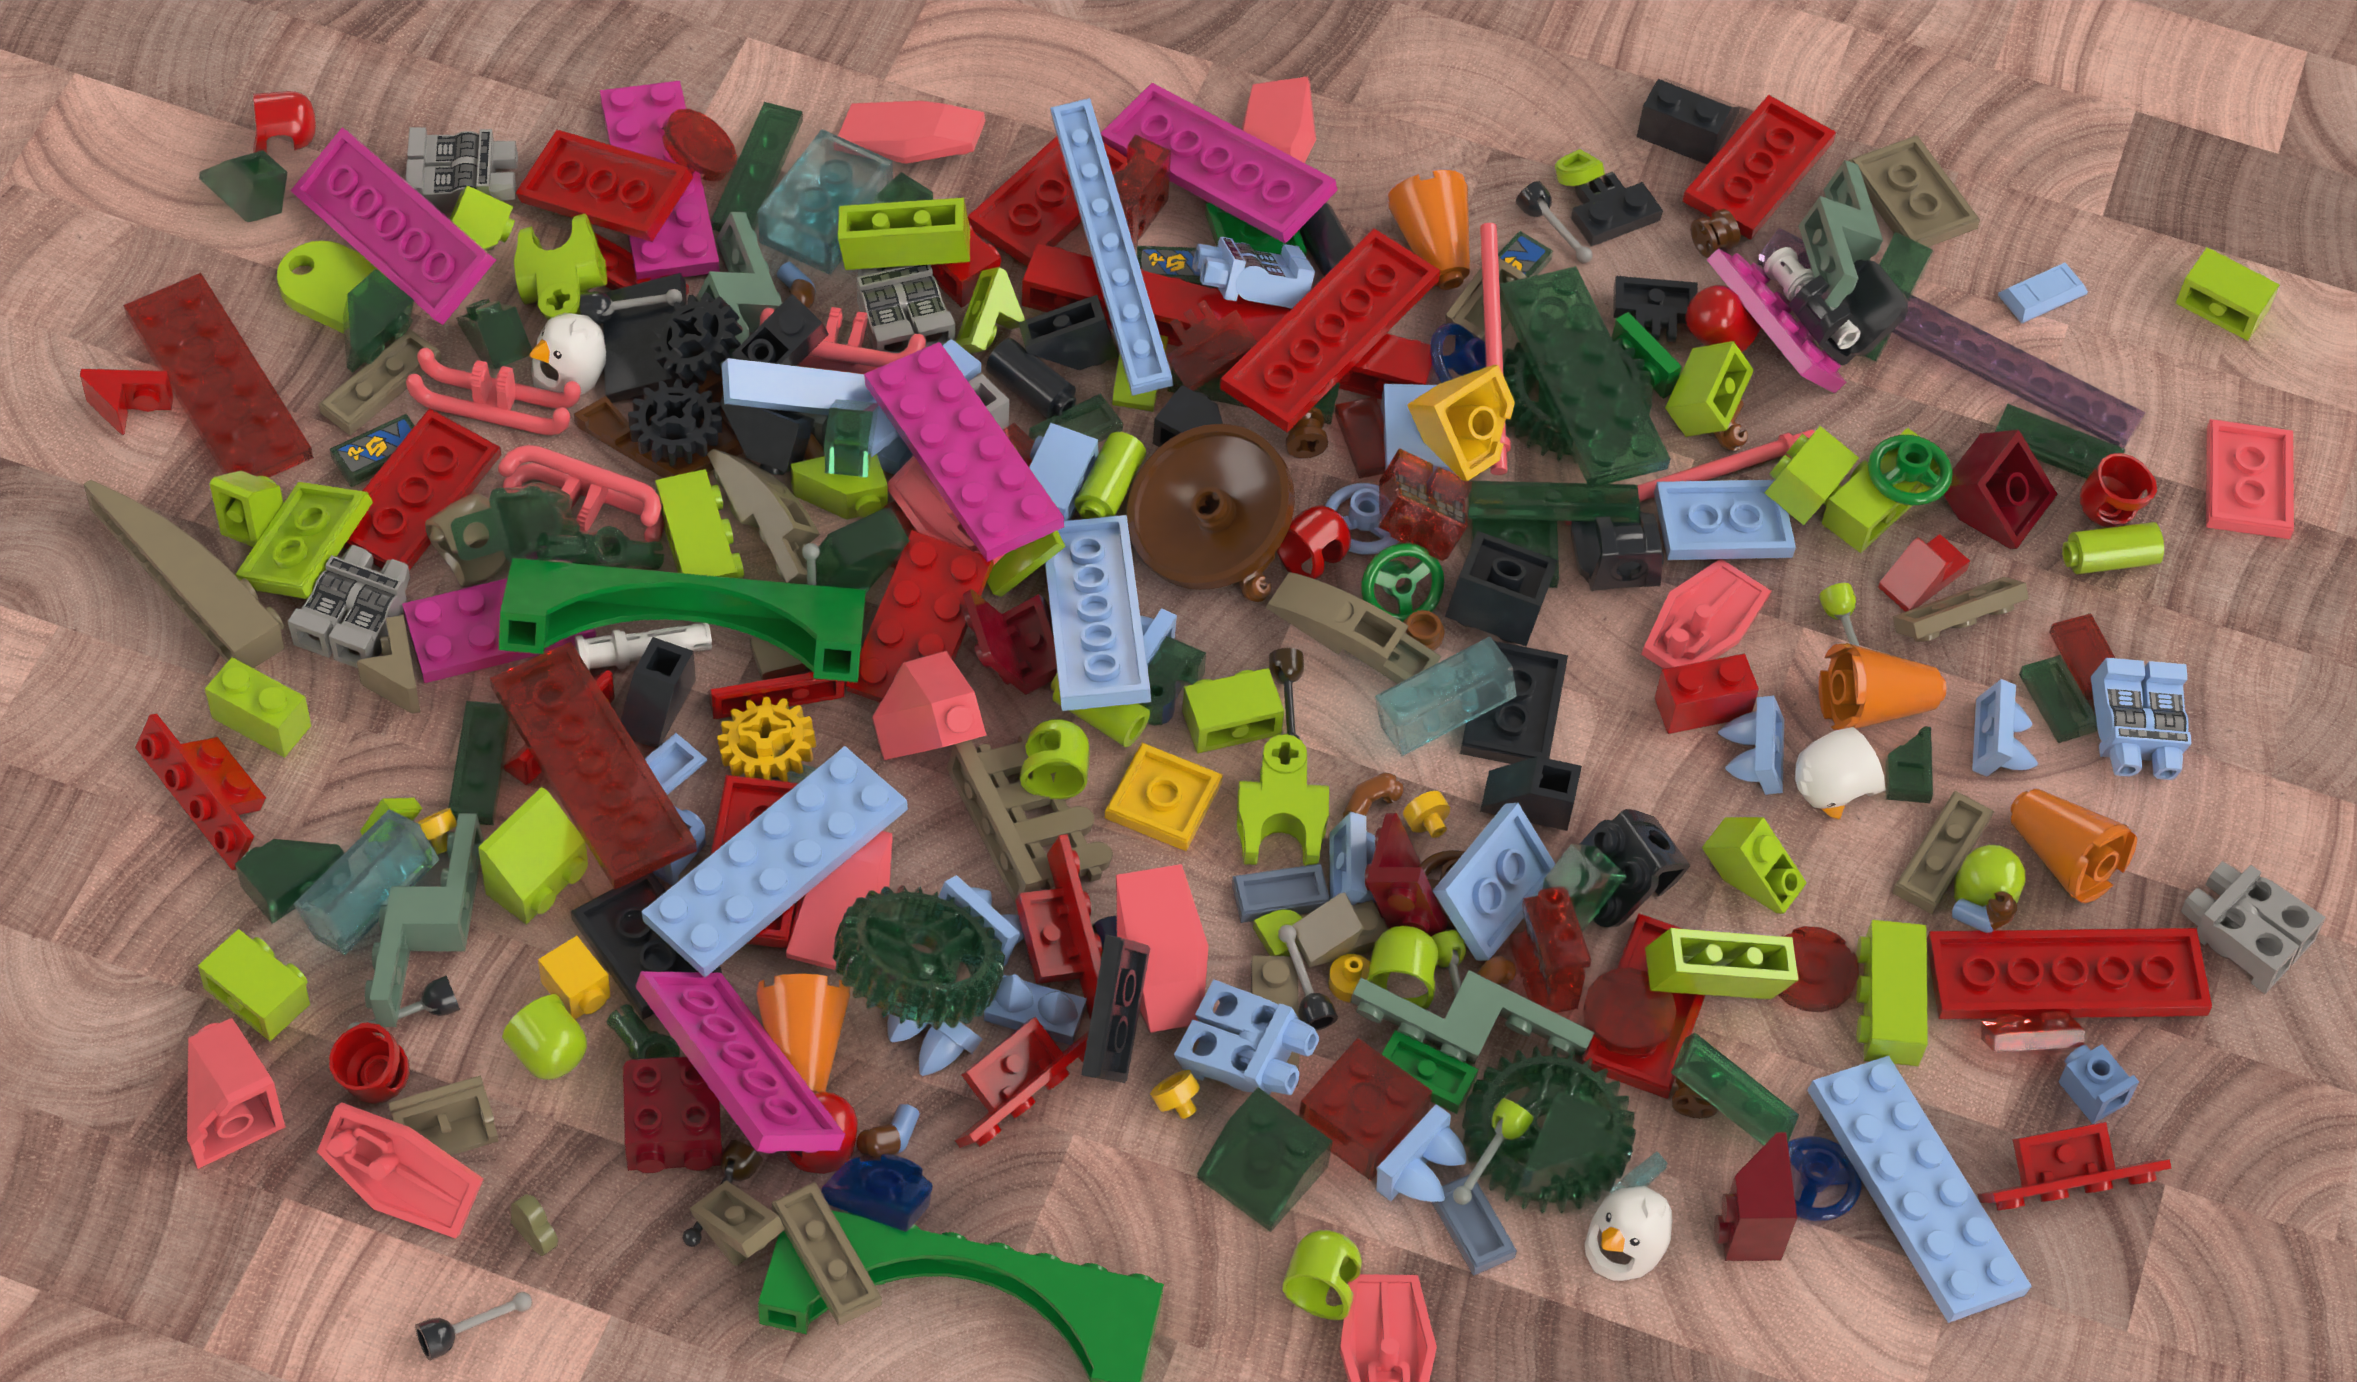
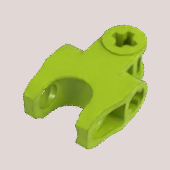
M586 213L574 216L570 238L564 245L554 250H544L542 248L539 238L535 236L532 227L520 229L514 256V268L517 288L523 303L527 305L538 302L542 315L548 320L563 313L581 315V294L588 292L589 289L607 285L606 262L601 254L593 226Z
M1282 734L1270 738L1263 750L1260 782L1239 781L1236 831L1241 843L1243 862L1246 865H1257L1259 846L1265 837L1273 833L1290 834L1299 841L1302 846L1304 866L1319 863L1320 849L1326 835L1329 817V786L1307 784V749L1304 743L1295 736Z

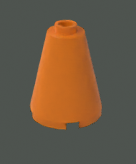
M1454 170L1432 171L1434 178L1421 181L1418 174L1398 183L1389 191L1388 207L1413 253L1441 270L1439 281L1434 286H1440L1443 290H1450L1461 286L1464 283V279L1470 274L1468 185L1463 174Z
M1848 643L1834 644L1827 651L1824 658H1831L1828 670H1820L1819 675L1821 712L1824 719L1833 720L1835 725L1830 726L1833 730L1851 727L1858 729L1932 711L1938 708L1947 692L1946 681L1936 667Z
M2033 789L2029 792L2024 791L2016 797L2011 805L2012 825L2069 895L2081 903L2086 904L2095 901L2108 892L2113 886L2108 879L2116 869L2124 873L2135 853L2137 836L2131 832L2132 830L2127 825L2043 790Z
M802 973L774 976V985L766 987L764 980L760 981L757 985L756 996L763 1028L812 1092H825L850 999V986L845 981L839 979L838 988L828 985V976Z

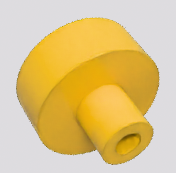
M1429 791L1408 803L1403 810V817L1413 832L1422 833L1428 831L1432 838H1438L1447 831L1443 821L1448 817L1451 809L1440 791Z
M446 808L415 822L408 828L416 844L430 840L436 854H441L447 851V832L456 827L457 821L451 809Z
M1346 954L1338 957L1330 967L1328 985L1332 994L1344 1002L1351 1003L1352 994L1360 978L1365 980L1368 978L1371 962L1358 954Z
M1182 1070L1157 1084L1152 1089L1150 1095L1161 1112L1175 1108L1180 1118L1185 1119L1197 1111L1191 1098L1199 1091L1200 1086L1190 1070Z

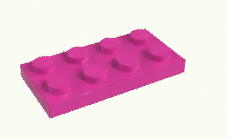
M1717 249L1707 259L1708 263L1726 285L1738 295L1744 307L1802 377L1834 394L1847 383L1837 371L1841 365L1834 361L1824 350L1821 351L1813 342L1815 339L1800 320L1797 322L1790 314L1792 311L1789 307L1790 302L1780 292L1776 291L1773 293L1766 285L1770 278L1766 276L1757 264L1752 263L1750 265L1738 253L1731 256L1720 249Z
M508 578L402 604L424 683L542 655L499 650L500 610ZM593 628L562 639L545 648L544 654L574 647L575 636L582 635L584 639L596 637V630Z

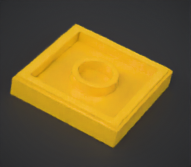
M1142 742L1105 810V819L1187 851L1222 784L1223 774Z

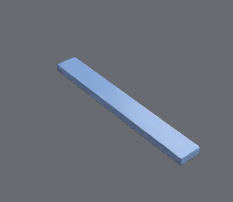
M1088 98L1050 107L1051 117L1131 394L1133 396L1173 386L1172 375L1091 99Z

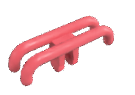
M832 307L826 326L829 335L797 366L865 374L924 349L926 339L921 334H914L909 340L908 347L900 353L862 348L868 314L858 311L853 320L852 331L847 345L839 344L837 341L839 328L843 320L842 309ZM766 308L762 311L760 325L775 311L774 309Z
M422 348L418 351L417 360L421 369L436 381L472 390L473 402L432 392L423 384V380L418 374H411L406 378V387L409 394L418 403L427 408L551 436L560 434L568 428L570 413L566 408L574 406L579 401L581 394L580 385L575 381L567 382L564 385V392H553L515 383L513 368L505 366L501 367L497 378L490 377L487 362L479 360L475 361L472 373L452 369L440 364L435 359L433 351L429 348ZM514 400L554 408L555 411L553 418L549 419L511 411Z
M534 445L520 446L511 450L499 464V473L506 477L502 487L507 494H516L523 483L529 480H539L562 488L551 511L552 521L560 524L563 521L565 522L571 509L582 495L586 498L577 515L576 528L578 530L587 532L592 523H594L603 503L641 516L642 524L647 526L644 532V539L649 544L657 543L662 537L665 524L663 514L660 512V497L651 486L644 482Z

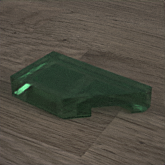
M1924 726L1915 737L1888 754L1885 762L1886 800L1919 803L1931 802L1933 797L1931 727Z

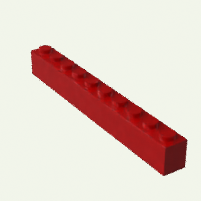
M1037 243L1022 280V306L1049 312L1097 295L1109 328L1113 330L1092 257L1066 251L1060 247H1051ZM1140 268L1159 334L1168 336V344L1238 362L1291 310V308L1248 301L1238 295L1237 301L1226 300L1218 288H1209L1186 282L1180 278H1171L1151 273ZM1386 333L1333 387L1382 399L1384 384L1430 385L1438 346Z

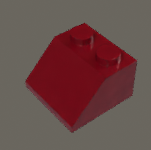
M2019 430L1979 434L1952 469V482L1944 497L1958 520L2009 549H2017L2058 494Z
M1777 1132L1735 1175L1729 1194H1723L1722 1214L1715 1216L1714 1234L1716 1243L1723 1244L1725 1261L1782 1260L1797 1220L1786 1132Z

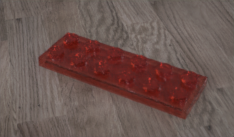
M201 273L123 305L126 317L160 371H168L174 395L223 474L244 471L256 477L265 476L269 478L314 458L312 447Z
M568 642L490 677L493 692L614 889L620 888L697 851L696 840L572 642Z

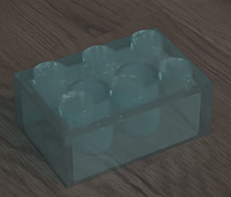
M821 129L759 208V243L831 275L843 259L838 242L839 206L885 203L893 193V161Z

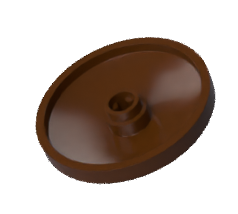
M1209 424L1189 429L1171 438L1158 448L1139 471L1131 488L1127 506L1130 539L1140 558L1152 571L1169 583L1195 590H1209L1229 586L1245 579L1260 569L1282 544L1291 525L1294 513L1295 491L1293 480L1280 454L1266 439L1252 430L1231 424Z

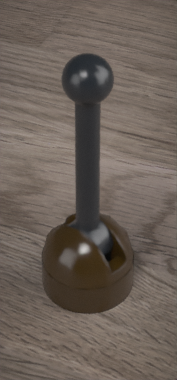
M1281 648L1269 654V670L1272 677L1278 683L1284 684L1287 734L1300 739L1295 729L1292 683L1302 677L1304 655L1302 651L1295 648Z
M731 1140L720 1160L721 1169L725 1175L720 1185L726 1180L732 1183L733 1180L741 1182L749 1179L762 1163L763 1158L747 1144ZM696 1221L692 1228L686 1229L683 1233V1242L687 1246L694 1247L701 1242V1231L703 1228L698 1221Z

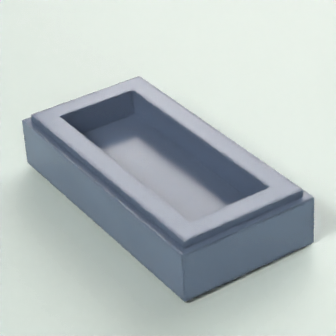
M1321 864L1232 877V888L1241 923L1254 921L1276 910H1291L1298 914L1311 913L1330 900Z
M1467 1175L1443 1185L1445 1200L1432 1202L1474 1276L1514 1259L1517 1250L1478 1182H1476L1471 1190L1472 1198L1469 1203L1460 1205L1454 1201L1453 1192L1457 1187L1464 1185L1469 1177Z

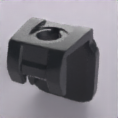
M1861 259L1854 262L1859 279L1854 290L1849 295H1846L1836 309L1832 310L1821 296L1830 286L1821 275L1803 286L1789 304V307L1820 347L1842 366L1846 365L1855 356H1864L1871 352L1907 316L1908 301L1905 294L1884 268L1875 261H1864ZM1850 320L1859 329L1860 337L1851 347L1840 349L1831 336L1844 323Z
M1633 509L1598 511L1580 514L1572 520L1571 539L1578 571L1589 583L1591 591L1661 585L1664 557L1654 513H1644Z
M1624 809L1613 820L1599 822L1576 846L1562 865V876L1583 908L1597 925L1602 927H1618L1654 892L1658 896H1662L1683 877L1690 864L1656 817L1637 810Z

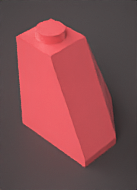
M947 651L902 663L884 699L879 703L872 716L883 760L943 748L986 736L975 692Z
M233 1018L221 1023L209 1024L203 1027L197 1034L188 1038L187 1141L197 1169L285 1128L274 1082Z

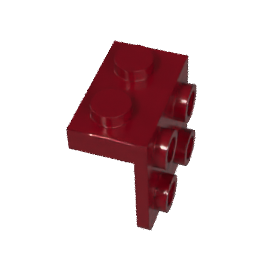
M971 589L963 593L967 606L963 610V615L971 630L976 634L978 644L974 646L975 652L985 668H993L998 672L1005 684H1013L1025 695L1053 681L1057 674L1051 611L1046 599L1038 594L1001 614L974 590Z
M1386 813L1382 827L1378 828L1375 834L1376 849L1372 863L1368 864L1365 869L1366 888L1368 891H1371L1378 905L1379 914L1385 919L1389 929L1396 926H1411L1423 930L1431 937L1437 933L1446 931L1448 921L1422 867H1418L1420 860L1397 813Z
M687 1057L632 1059L625 1062L623 1065L624 1141L628 1171L638 1170L642 1173H657L663 1169L685 1167L693 1171H702L709 1169L711 1166H721L720 1160L723 1152L720 1101Z

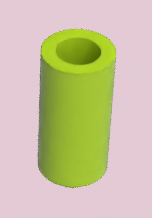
M1113 432L1107 437L1074 501L1075 507L1083 519L1116 515L1146 456L1145 446L1136 437L1124 432Z
M2156 522L2070 533L2068 541L2063 543L2062 555L2065 565L2071 567L2077 575L2160 564L2163 560L2164 540L2161 529Z
M1057 673L1052 681L1051 690L1054 691L1053 701L1061 706ZM1139 703L1068 710L1124 747L1131 746L1138 739L1150 717V710Z

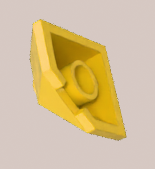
M1491 365L1438 384L1408 403L1407 406L1423 442L1462 481H1469L1500 461L1504 446L1503 443H1500L1505 420L1511 419L1515 401L1499 365Z

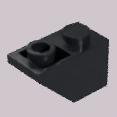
M791 294L732 355L738 360L797 366L829 333L823 323L801 301Z
M652 637L634 670L618 727V735L654 748L662 745L696 681L694 651Z
M1537 756L1489 770L1480 812L1496 815L1506 803H1519L1530 823L1567 831L1582 766Z

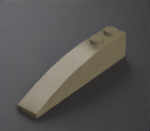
M93 480L84 483L90 510L226 662L233 657L255 668L284 649L281 630L284 629L281 618L272 607L269 606L265 609L259 603L256 591L245 578L239 581L229 568L201 543L156 512Z

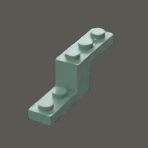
M1844 160L1824 188L1826 198L1819 196L1799 224V230L1814 278L1821 275L1830 285L1821 296L1830 307L1835 309L1846 295H1849L1854 290L1859 279L1854 262L1861 259L1864 261L1870 260L1871 257L1878 253L1883 242L1859 165Z
M730 212L716 239L728 272L710 271L696 298L700 301L704 293H709L714 300L718 296L722 297L740 317L737 322L743 328V332L735 337L742 344L749 337V333H753L760 326L762 311L766 308L776 310L782 304L780 294L775 289L769 273L768 263L762 256L757 243V235L751 228L746 212ZM730 349V351H729V354L732 356L733 359H736V358L732 355V353H733L736 349Z
M459 813L456 831L449 832L447 852L450 865L449 868H443L441 887L391 886L387 905H381L379 927L382 935L380 942H375L372 948V966L375 972L373 980H367L365 985V1005L367 1008H372L376 1023L382 1027H397L410 951L466 950L481 863L478 847L484 842L477 814Z
M1470 970L1445 1019L1363 978H1360L1351 998V1003L1358 1006L1356 1012L1366 1019L1376 1023H1381L1382 1019H1385L1399 1026L1398 1032L1421 1043L1425 1039L1441 1047L1440 1052L1464 1063L1467 1060L1475 1064L1498 1016L1506 1019L1505 1025L1516 1033L1529 1037L1533 1032L1547 1039L1546 1045L1551 1050L1566 1057H1572L1573 1053L1582 1057L1594 1034L1593 1031Z

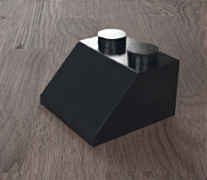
M1657 79L1643 105L1636 137L1708 165L1721 147L1739 113L1740 106L1669 79Z
M1477 531L1458 577L1445 617L1455 620L1465 627L1476 628L1498 636L1503 641L1527 647L1559 560Z

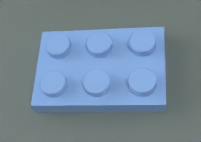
M1774 480L1657 482L1654 495L1667 560L1792 558L1796 545L1789 514L1764 493Z
M1506 803L1433 889V892L1475 960H1490L1524 918L1523 905L1525 904L1526 909L1530 905L1533 907L1561 872L1519 803Z

